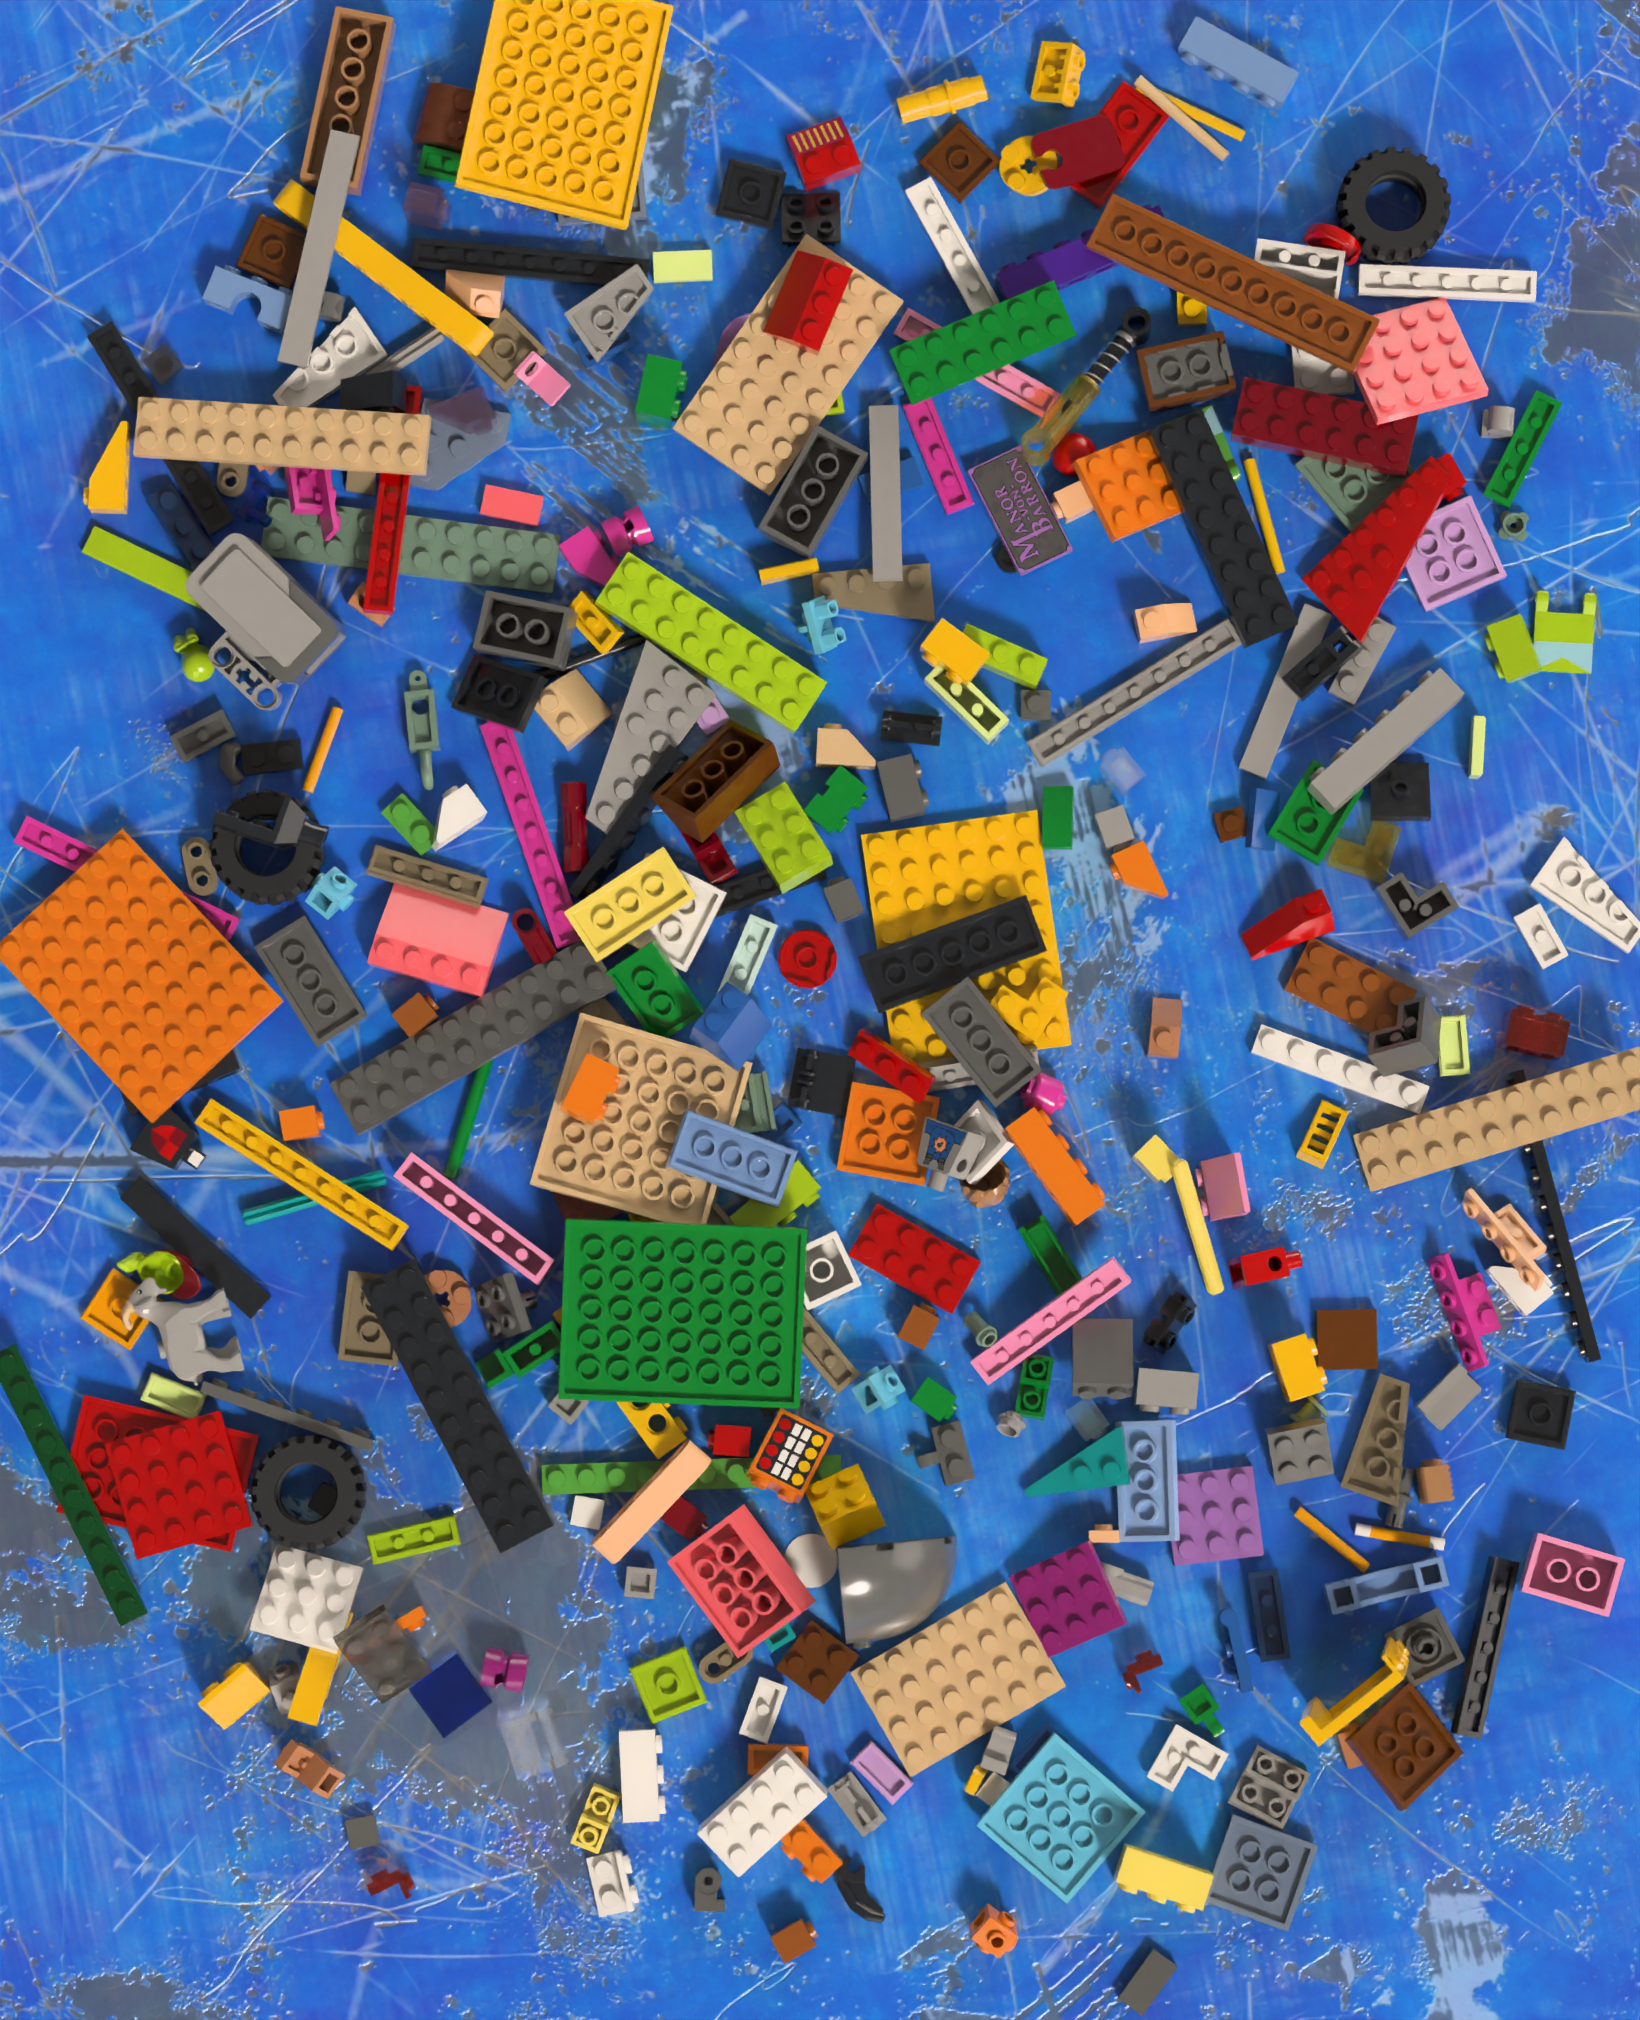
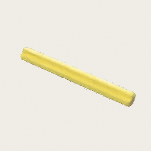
M1178 1159L1173 1161L1170 1167L1207 1292L1211 1295H1216L1223 1292V1281L1188 1162L1184 1159Z

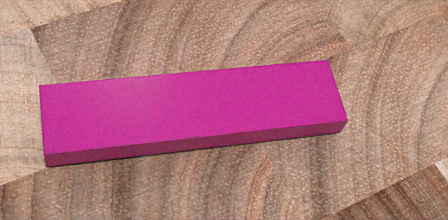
M927 399L913 406L911 402L902 405L946 516L974 505L932 399Z

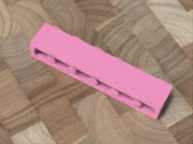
M412 1152L394 1174L396 1179L535 1284L539 1285L556 1263L549 1255Z

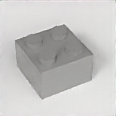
M1136 1368L1133 1404L1140 1405L1139 1411L1159 1412V1407L1169 1408V1414L1189 1415V1410H1195L1197 1406L1199 1373Z

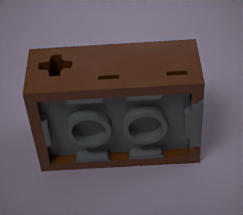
M1223 331L1136 350L1135 361L1148 414L1235 394L1237 387L1233 378L1234 374Z

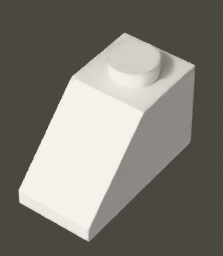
M468 784L461 788L455 785L442 795L444 799L438 807L432 848L435 852L483 821L487 814L486 809Z
M1490 1266L1485 1270L1523 1317L1530 1314L1554 1294L1550 1289L1553 1284L1546 1275L1541 1288L1534 1291L1530 1285L1525 1284L1521 1280L1516 1268Z

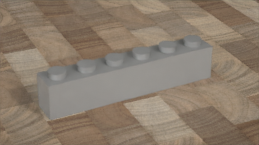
M1441 668L1435 673L1431 671L1425 673L1418 680L1417 684L1419 687L1412 693L1409 690L1405 691L1395 701L1398 705L1391 712L1385 709L1375 718L1374 722L1376 725L1369 731L1366 728L1362 729L1352 739L1355 744L1348 750L1342 747L1331 758L1333 763L1328 768L1324 769L1321 766L1309 777L1312 782L1307 790L1331 816L1461 701L1465 693Z

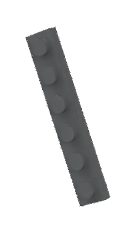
M213 1377L212 1382L204 1381L200 1393L359 1449L372 1452L376 1442L369 1438L370 1432L356 1427L353 1428L352 1432L341 1429L342 1422L327 1417L324 1422L313 1419L314 1413L299 1407H297L296 1412L285 1409V1402L269 1397L267 1403L256 1399L258 1393L242 1387L240 1392L228 1389L230 1383Z

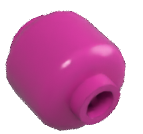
M1041 1072L1023 1085L1020 1091V1097L1023 1098V1104L1027 1109L1035 1107L1037 1112L1043 1109L1047 1116L1052 1115L1055 1110L1060 1111L1063 1108L1067 1095L1063 1093V1083L1060 1080Z

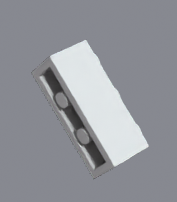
M656 1728L620 1730L619 1749L623 1823L660 1821V1814H666L665 1796H659V1784L664 1783L663 1765H658L657 1753H663L662 1735H656Z

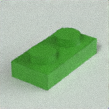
M401 793L381 814L422 857L432 848L435 827Z

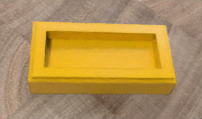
M814 557L760 569L761 585L819 573L818 561Z

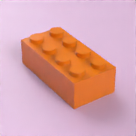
M1033 1107L1004 1130L1014 1142L1016 1150L1071 1225L1076 1227L1105 1205L1102 1199L1106 1195L1096 1182L1091 1185L1084 1176L1088 1171L1079 1158L1073 1160L1067 1152L1070 1148L1069 1144L1060 1133L1055 1136L1049 1127L1053 1123L1043 1109L1037 1112L1035 1107Z

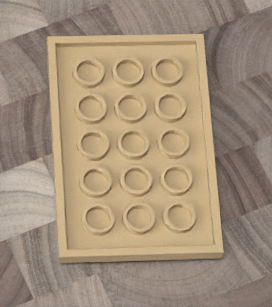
M1006 1581L850 1672L910 1777L993 1730L994 1725L999 1726L1066 1687Z

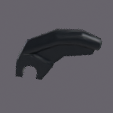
M846 1855L843 1864L839 1868L837 1888L853 1912L866 1921L882 1923L885 1920L883 1908L867 1894L865 1865L861 1864L856 1872H851L848 1869L851 1857Z

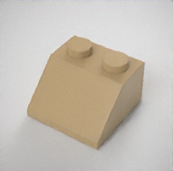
M577 669L562 676L543 689L534 708L536 714L567 751H570L614 715Z

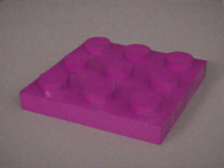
M1091 1540L1009 1576L1029 1622L1041 1641L1048 1658L1128 1623Z

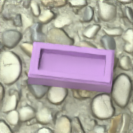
M872 1741L850 1761L892 1805L914 1784Z

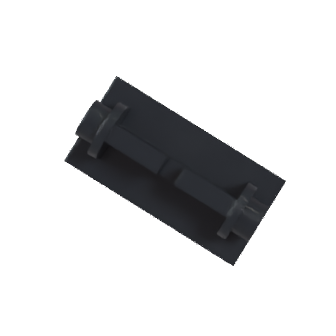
M884 710L880 740L939 746L942 717Z
M1177 1291L1174 1295L1170 1294L1159 1311L1167 1319L1163 1322L1155 1317L1144 1332L1145 1337L1143 1341L1164 1355L1166 1350H1170L1175 1345L1178 1339L1177 1334L1181 1328L1192 1320L1197 1305Z

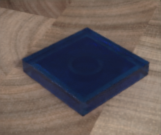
M458 1653L408 1689L443 1738L493 1702Z

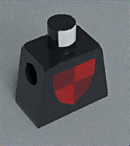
M171 1108L163 1113L153 1124L148 1121L130 1147V1150L176 1171L183 1161L197 1170L207 1156L194 1147L200 1136Z

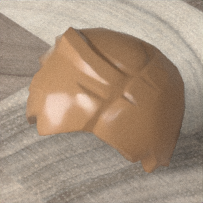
M1000 1159L976 1185L968 1183L966 1179H959L962 1194L976 1208L999 1204L1005 1198L1011 1183L1008 1166Z

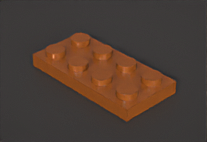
M1315 938L1308 940L1284 988V991L1368 1034L1396 1026L1399 1002L1413 999L1417 992L1416 989Z

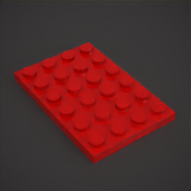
M84 1395L70 1453L106 1524L128 1528L104 1444L185 1421L188 1418ZM226 1427L246 1497L260 1435ZM58 1502L56 1512L65 1514ZM237 1531L193 1544L233 1552Z

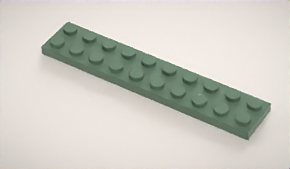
M268 497L261 547L272 558L368 570L375 511L336 506V513L340 515L341 519L340 529L330 541H323L319 515L291 514L289 499ZM406 515L399 575L553 595L561 535Z

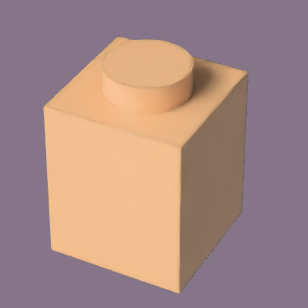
M1080 480L1053 493L1054 502L1050 503L1057 519L1063 518L1065 524L1095 510Z

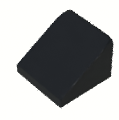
M323 1482L312 1497L308 1507L324 1517L335 1503L336 1488Z

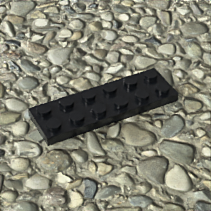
M1024 895L859 956L858 959L880 1014L958 985L966 977H969L970 980L1047 952L1027 896Z

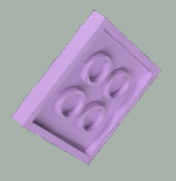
M1471 495L1433 512L1425 526L1426 529L1422 537H1419L1412 550L1413 553L1404 567L1424 613L1507 577Z

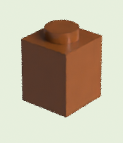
M418 992L391 1015L411 1039L439 1018L435 1012L439 1007L429 994L423 997Z
M921 1303L919 1307L913 1305L897 1337L924 1351L940 1318L935 1316L937 1310L924 1303Z
M802 1917L770 1935V1939L784 1964L814 1948L817 1944L814 1939L818 1937L811 1921L809 1920L805 1923Z

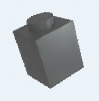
M840 876L827 882L828 887L824 888L823 892L837 925L864 914V908L851 878L844 880V877Z

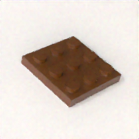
M1410 1682L1404 1683L1345 1739L1346 1743L1398 1811H1403L1411 1805L1464 1753Z

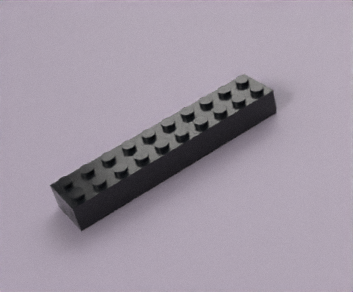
M412 1259L361 1286L500 1554L554 1526L555 1523L417 1259Z

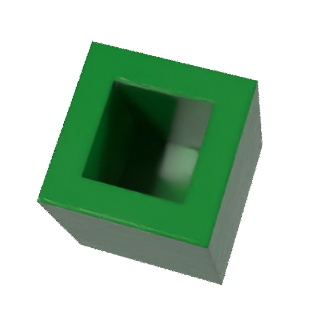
M930 1377L926 1378L911 1399L912 1403L938 1422L943 1417L949 1420L958 1407L954 1403L957 1397Z

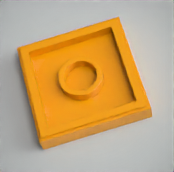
M115 1268L111 1269L80 1317L130 1351L150 1322L135 1313H131L132 1330L124 1327L121 1321L122 1308L139 1284ZM157 1296V1301H164Z

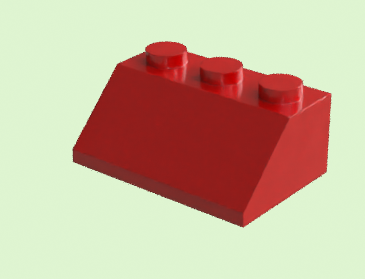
M797 250L763 333L817 356L853 269L826 257Z

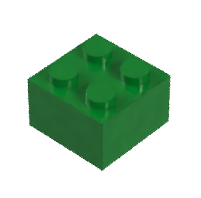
M647 354L635 408L637 423L672 430L673 422H677L681 415L682 405H680L679 394H685L688 383L687 371H684L682 361Z

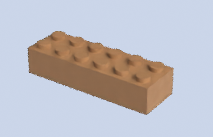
M335 7L300 172V179L303 185L317 188L330 130L332 129L360 136L348 194L361 196L396 30L393 17Z

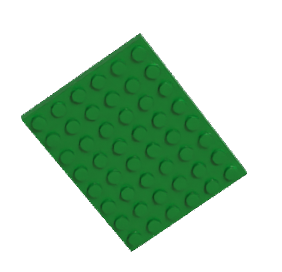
M566 1218L558 1399L799 1409L807 1228Z

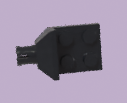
M286 796L274 828L271 827V824L258 819H253L252 823L245 821L246 818L242 817V814L229 809H225L224 813L216 811L212 821L220 830L279 850L297 847L300 843L311 844L323 849L330 829L328 826L311 822L304 811L291 798Z

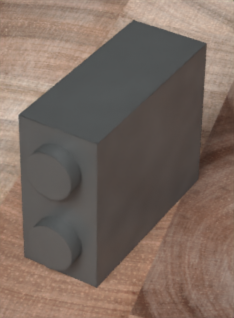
M1081 1318L1072 1325L1071 1330L1072 1396H1079L1083 1399L1110 1397L1116 1400L1132 1397L1134 1384L1133 1319Z

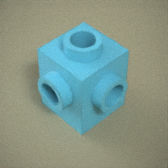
M334 866L328 873L321 872L311 884L313 889L305 902L329 920L339 909L344 912L354 900L351 894L357 884Z
M891 1365L881 1371L877 1366L862 1375L864 1381L851 1388L866 1414L880 1406L883 1411L899 1402L896 1396L906 1391Z

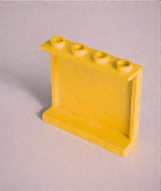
M1391 1636L1387 1639L1381 1656L1386 1665L1332 1708L1327 1710L1317 1696L1307 1702L1299 1723L1318 1747L1405 1678L1410 1661L1408 1657L1410 1652L1399 1639L1396 1642Z

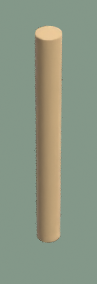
M1142 75L1134 82L1138 89L1218 159L1223 161L1230 153Z

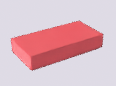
M486 484L480 515L538 527L544 496Z

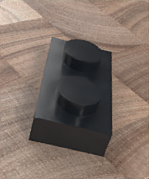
M300 739L241 745L245 776L304 769Z

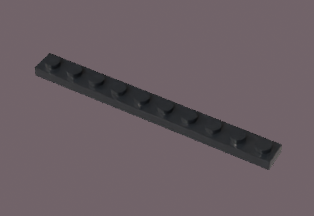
M1524 1069L1509 1073L1510 1079L1506 1080V1087L1526 1082ZM1543 1140L1522 1146L1524 1153L1531 1156L1533 1166L1529 1167L1533 1184L1538 1183L1541 1194L1537 1196L1538 1206L1541 1213L1546 1212L1549 1223L1544 1225L1546 1236L1549 1242H1554L1556 1253L1552 1254L1556 1271L1561 1270L1564 1282L1560 1283L1561 1292L1564 1300L1569 1299L1572 1311L1568 1312L1569 1322L1572 1329L1577 1328L1580 1340L1576 1341L1578 1355L1580 1358H1585L1586 1363L1601 1360Z

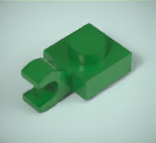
M1201 1684L1178 1700L1195 1726L1203 1721L1214 1738L1225 1732L1213 1714L1220 1707L1204 1684Z

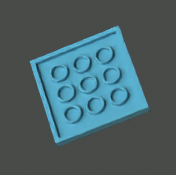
M1053 1732L975 1824L1068 1904L1145 1814V1811Z

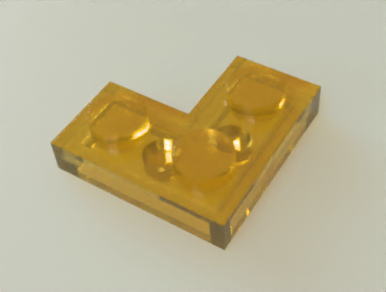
M1372 821L1364 846L1336 837L1326 867L1383 884L1402 827L1384 821Z

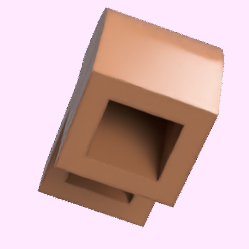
M292 1739L281 1750L279 1757L273 1763L280 1770L297 1778L312 1792L326 1799L331 1796L345 1776L343 1772L315 1750L302 1742L298 1743Z

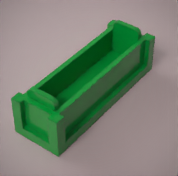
M1044 1214L1017 1230L1057 1296L1082 1279L1048 1224Z

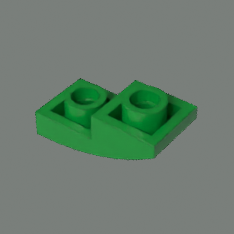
M1044 786L1042 812L1043 850H1072L1074 831L1073 786Z
M1031 1354L1023 1360L1014 1412L1019 1413L1024 1418L1044 1420L1054 1357Z

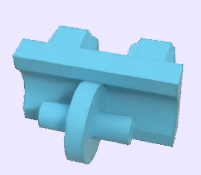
M823 595L801 603L804 611L801 614L804 624L797 626L796 630L797 633L806 632L808 642H812L815 655L823 654L846 641L844 629L841 626L833 628L831 618L837 616L839 611L836 600L825 599Z

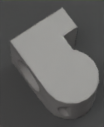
M1490 406L1489 410L1483 409L1480 438L1510 440L1514 429L1515 408L1509 406Z
M994 1725L979 1764L980 1767L1005 1776L1017 1733Z

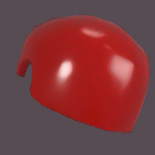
M1071 432L1063 434L1053 444L1051 459L1054 467L1063 475L1076 477L1078 475L1072 463L1098 450L1095 443L1086 435Z

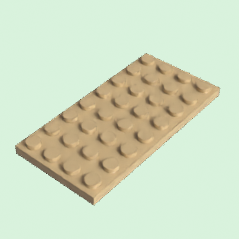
M806 234L672 430L770 497L803 449L815 425L819 426L904 301ZM797 250L826 257L853 269L817 356L763 333Z

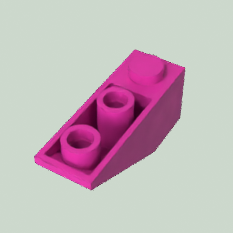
M589 526L559 545L561 553L576 575L603 589L620 564L614 554L608 556L603 547L607 544L599 531L595 530L592 532Z

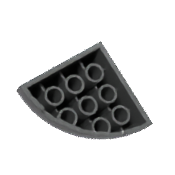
M957 1536L837 1547L846 1644L852 1643L853 1649L871 1647L870 1641L898 1636L913 1629L927 1619L945 1598L954 1578L958 1557Z

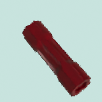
M586 782L561 783V806L563 808L564 827L563 859L564 872L573 874L581 873L589 861L587 823L585 819L587 792Z

